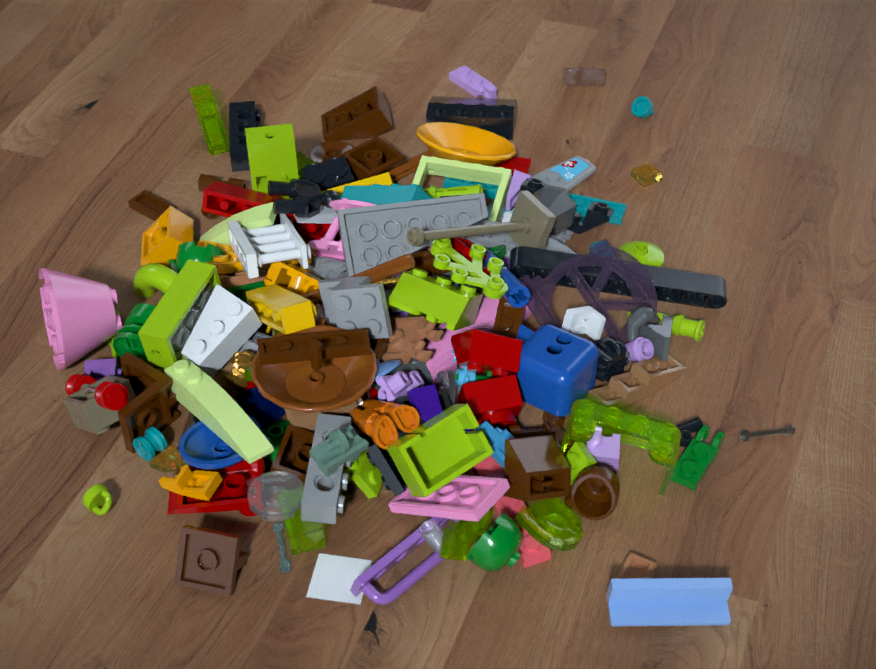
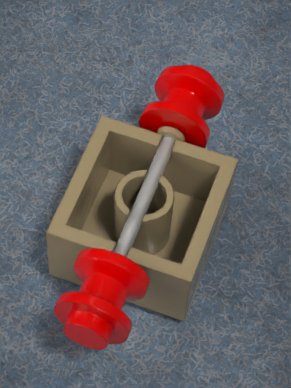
M74 374L66 381L65 390L68 396L62 400L76 428L101 434L111 428V424L119 421L117 412L136 398L129 379L107 375L96 381L91 376Z

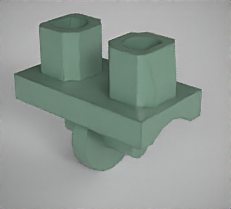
M351 425L342 431L336 428L329 433L330 438L309 450V456L318 464V468L329 477L337 472V467L358 459L359 454L368 449L369 443L362 439Z

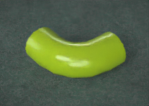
M149 263L143 265L134 276L133 291L137 296L143 298L153 296L157 289L165 294L178 273L162 264Z

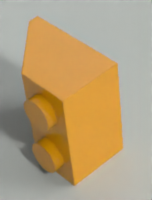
M170 206L142 234L140 264L159 263L168 265V260L174 259L176 263L178 246L185 242L193 241V219Z

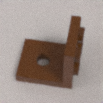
M127 352L120 357L124 377L129 379L136 398L117 413L126 449L134 454L136 450L132 442L136 437L145 435V430L149 427H154L162 432L180 417V413L173 408V405L177 402L176 394L171 392L169 388L173 384V379L165 375L162 370L155 369L147 364L142 358H137Z

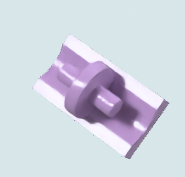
M416 370L410 371L407 375L403 371H398L394 375L380 376L375 380L381 386L378 391V400L393 402L397 397L406 396L407 391L420 388L425 384Z

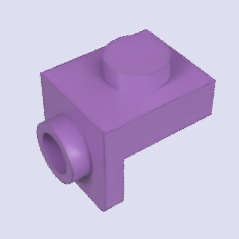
M116 358L85 360V374L93 377L96 381L107 375L124 378L123 369L118 368Z

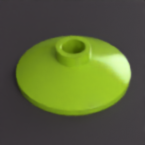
M631 241L623 244L617 250L616 260L662 267L664 253L658 246L650 242Z

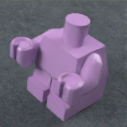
M592 423L591 433L594 435L587 437L585 446L597 462L594 467H604L618 472L621 434H613L612 437L602 436L603 424Z

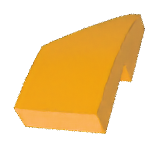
M185 465L181 467L179 474L171 478L163 476L158 482L162 488L174 493L209 501L222 482V478L218 472L200 470L192 472L189 466Z

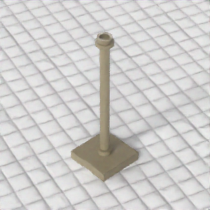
M527 190L520 191L510 222L425 231L420 227H413L408 230L406 237L410 245L417 247L421 246L424 241L506 232L519 246L545 249L556 216Z

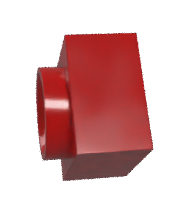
M516 374L462 384L457 404L468 403L478 424L487 421L494 429L498 427L501 430H505L507 425L517 424L516 420L523 407Z

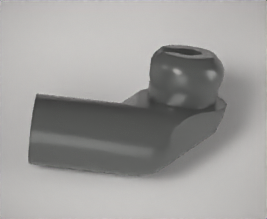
M639 307L628 316L627 341L640 337V327L647 321L653 320L654 311L652 308Z

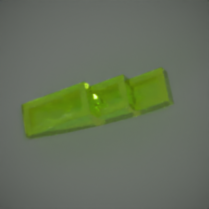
M204 84L189 87V95L194 105L195 115L200 125V132L209 155L213 156L230 152L228 137L210 85Z

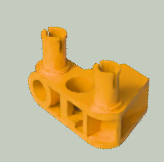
M280 261L271 263L263 281L266 286L275 284L303 296L319 289L318 283L321 281V277L298 266Z

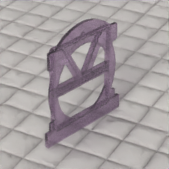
M606 239L589 248L591 254L579 255L562 262L545 279H542L540 275L533 279L529 275H525L519 279L530 291L529 302L526 305L540 326L551 324L559 328L562 327L552 313L551 296L555 285L565 274L569 276L587 305L606 318L603 329L610 339L614 338L622 343L626 342L627 324L619 331L606 310L631 311L632 314L637 308L645 306L652 308L654 311L653 320L647 321L645 324L657 325L661 322L657 315L656 289L648 271L632 255L615 248ZM579 267H601V271L592 288H590L578 270ZM612 271L626 282L633 300H598V296Z

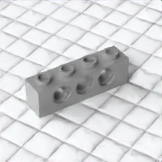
M318 413L312 448L330 438L329 433L337 428L342 431L350 426L352 417ZM310 457L301 501V521L336 524L338 513L343 514L345 496H341V491L347 490L349 473H345V467L350 468L351 462H346L337 467V472L328 477Z

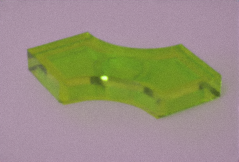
M493 506L478 522L459 520L454 526L444 528L439 558L459 561L467 560L466 556L469 554L473 543L489 529Z

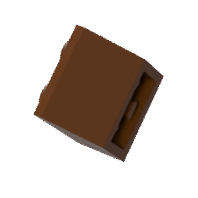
M552 435L505 439L504 479L508 480L510 488L504 496L522 501L570 496V466Z

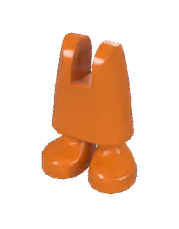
M367 399L363 402L365 410L362 411L354 408L349 413V417H352L351 422L353 425L372 437L376 446L382 449H387V446L398 440L396 427L402 432L411 433L420 423V416L414 407L375 399Z

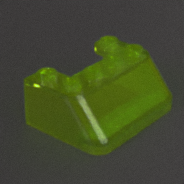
M589 399L576 400L571 407L560 446L563 455L565 454L569 439L587 442L593 438L596 426L602 428V436L605 437L621 434L620 442L649 450L648 455L654 463L664 466L659 494L664 496L676 466L681 440L680 430L672 423Z

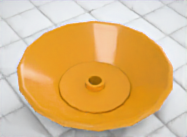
M433 122L425 123L416 129V136L435 157L441 159L494 166L516 155L515 146L506 138L474 126Z

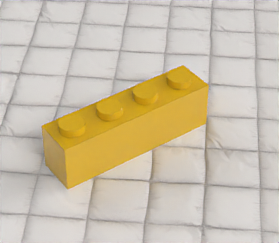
M275 284L246 291L248 305L254 309L259 320L287 335L316 326L314 318L317 316L311 300Z

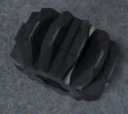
M605 337L602 342L597 341L596 344L599 350L596 379L609 383L611 376L625 372L624 367L629 364L628 358L630 353L619 340Z

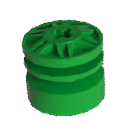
M141 303L132 308L125 320V325L120 328L119 334L113 340V348L120 357L129 352L137 358H142L149 364L138 332L155 309V305Z

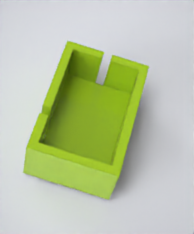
M468 403L452 405L412 430V434H406L386 447L413 497L426 498L494 453L483 431H468L465 433L464 429H475L479 426Z

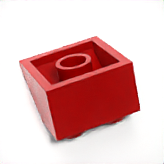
M471 329L451 337V344L457 364L467 366V371L482 373L485 370L492 372L491 376L497 378L518 373L522 340Z

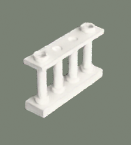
M279 214L280 224L246 230L240 227L237 220L227 222L230 245L249 279L259 277L258 268L262 267L263 264L297 259L303 269L308 268V259H311L310 246L305 244L294 228L293 221L289 220L285 214Z

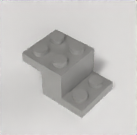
M370 276L325 279L318 283L325 318L328 319L329 326L346 330L367 328L369 339L390 338L393 335L383 283L371 284Z

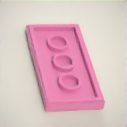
M460 475L426 498L413 497L407 487L405 492L394 497L388 505L392 513L478 522L506 493L510 485L508 480L504 478Z

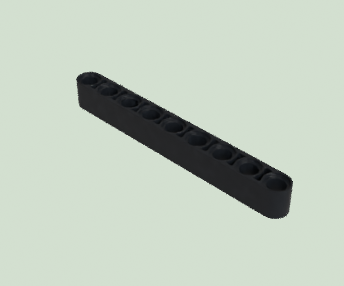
M518 246L510 251V271L519 280L710 309H719L727 304L726 281L720 276Z

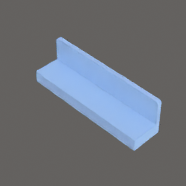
M731 578L611 579L606 593L611 626L729 625L731 618L727 601L733 590Z

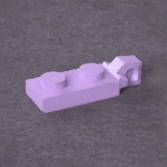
M464 65L449 72L450 81L474 97L481 95L484 98L497 99V88L490 81Z

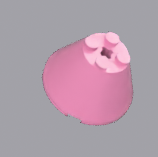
M48 268L39 269V279H44V284L40 288L47 336L50 347L53 346L54 354L58 355L53 356V360L57 370L60 371L116 335L117 330H120L122 327L119 314L116 315L114 305L118 304L115 289L109 288L105 283Z

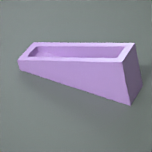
M514 170L506 197V210L510 211L514 207L521 191V184L526 178L530 179L531 175Z

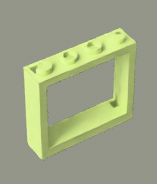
M422 155L412 182L413 184L420 185L423 188L427 174L499 185L489 220L501 222L512 180L511 169Z

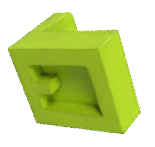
M575 442L564 456L570 466V485H573L581 472L594 467L597 463L583 442Z

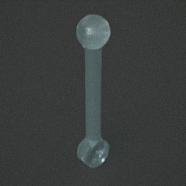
M276 522L273 524L272 530L276 533L281 562L279 563V569L282 573H287L291 570V564L286 559L282 537L283 525L280 522Z

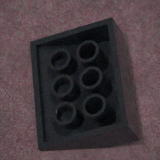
M433 96L428 102L426 123L448 122L469 125L493 132L507 140H513L517 100Z

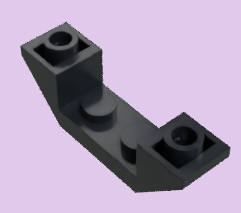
M526 178L521 184L520 190H528L533 194L545 186V184L537 178ZM592 202L587 209L585 218L580 213L575 212L574 223L567 230L580 234L608 222L614 213V209L609 208V205L603 202Z

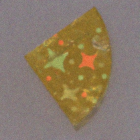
M172 446L167 447L149 461L151 468L161 472H175L180 470V466H189L181 458L180 452Z

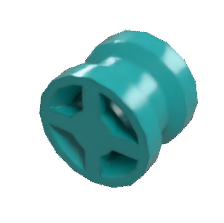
M149 427L145 430V435L136 437L132 442L136 452L146 461L153 460L157 452L164 451L168 446L165 437L154 427Z

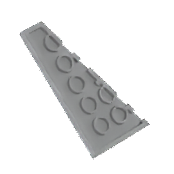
M484 193L337 210L347 277L404 254L417 253L430 247L433 240L424 241L421 246L417 247L408 243L407 232L413 227H420L425 231L473 226L486 220L488 212Z

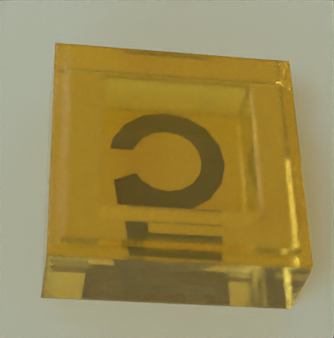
M650 162L631 169V176L642 187L662 181V173Z

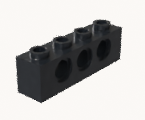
M255 101L229 103V145L232 172L250 170L245 128L261 127L260 109H256Z

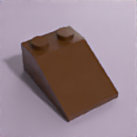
M377 86L321 115L323 138L325 141L375 137L386 133L393 127L389 104Z

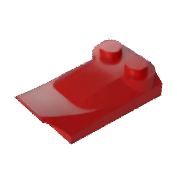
M260 458L251 464L243 460L236 465L217 470H205L190 465L189 468L192 472L195 470L218 472L222 482L209 501L169 491L167 515L239 510L244 516L252 517L260 514L266 506L264 459Z

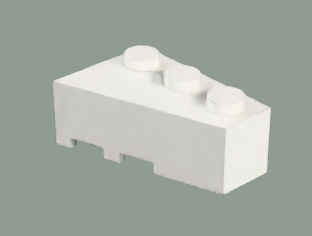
M217 284L181 353L185 359L188 358L213 378L233 354L257 331L262 323L251 306Z

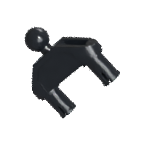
M292 178L289 182L268 181V196H289L291 198H274V214H295V217L311 218L320 213V204L331 209L332 207L329 206L330 201L340 200V196L336 191L327 190L321 194L319 185L306 179Z

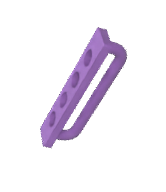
M432 517L357 577L350 591L355 597L363 592L371 601L380 605H386L395 601L470 537L471 526L469 521L452 519L458 525L460 531L387 592H379L372 584L451 520L448 518Z

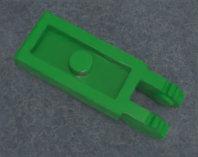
M703 425L698 431L696 439L693 438L670 472L669 480L695 491L718 456V451L724 442L726 434L719 431L714 437L712 444L709 445L704 442L709 435L710 427Z

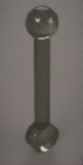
M788 425L782 429L757 432L742 430L739 433V439L746 442L753 437L778 434L791 436L794 435L796 429L793 425Z

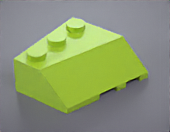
M413 268L412 271L403 272L387 301L388 305L410 314L422 315L424 313L426 314V320L432 323L446 324L447 322L446 328L455 331L475 324L483 294L476 292V287L461 284V287L451 284V279L443 276H437V279L427 276V271Z

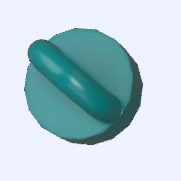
M639 96L632 102L631 111L636 117L644 119L654 115L653 103L649 98Z

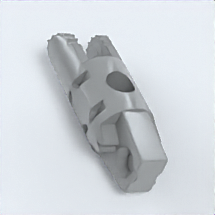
M323 256L315 257L308 264L310 272L321 278H348L345 261Z

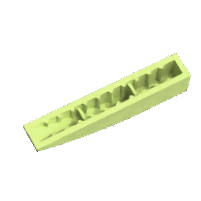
M188 358L176 361L172 366L164 369L165 375L173 379V384L169 388L171 392L176 394L177 400L249 464L274 451L271 443L232 397Z

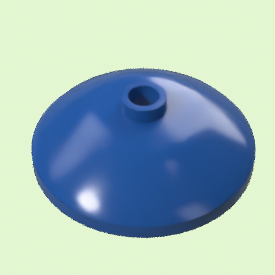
M249 416V418L255 423V425L261 431L259 422L253 417ZM201 421L191 426L179 441L178 448L181 458L187 464L196 468L217 470L236 465L245 460Z

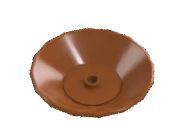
M316 325L315 327L287 335L281 332L274 337L343 331L346 329ZM371 348L370 355L322 359V368L318 371L312 369L310 361L260 365L258 352L251 363L252 381L263 397L282 408L305 413L332 411L354 403L371 388L378 373L376 354Z

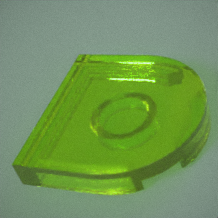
M558 497L548 498L518 512L515 521L536 541L553 550H572L578 546L583 536L580 519Z

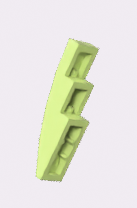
M273 202L250 208L225 219L203 234L200 241L230 245L228 221L237 220L240 227L245 228V230L273 225L276 214L273 213Z

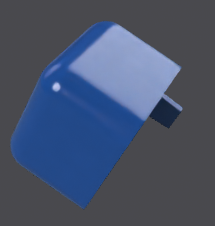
M546 324L541 326L522 345L518 373H514L516 374L522 401L555 416L569 415L587 396L589 390H592L595 386L599 358L597 346L592 341L554 325Z

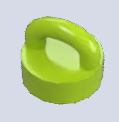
M96 484L85 493L82 504L90 512L102 516L109 511L112 504L110 490L103 484Z

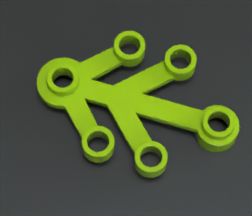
M450 239L432 241L430 253L435 256L433 265L440 270L452 271V281L459 284L483 288V294L491 299H501L507 293L508 286L500 278L504 265L501 259L496 257L489 258L487 269L490 271V276L482 271V259L486 252L484 246L479 244L471 246L469 252L470 262L452 248Z

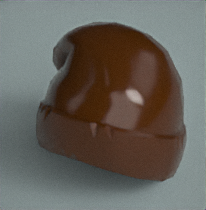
M597 466L584 470L575 479L570 496L564 498L565 506L575 509L579 515L589 520L598 521L607 518L613 513L618 504L620 495L618 478L611 470Z

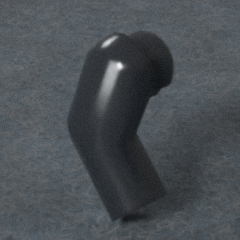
M695 417L676 425L673 435L676 445L686 447L690 444L692 440L691 433L699 431L703 426L701 419Z

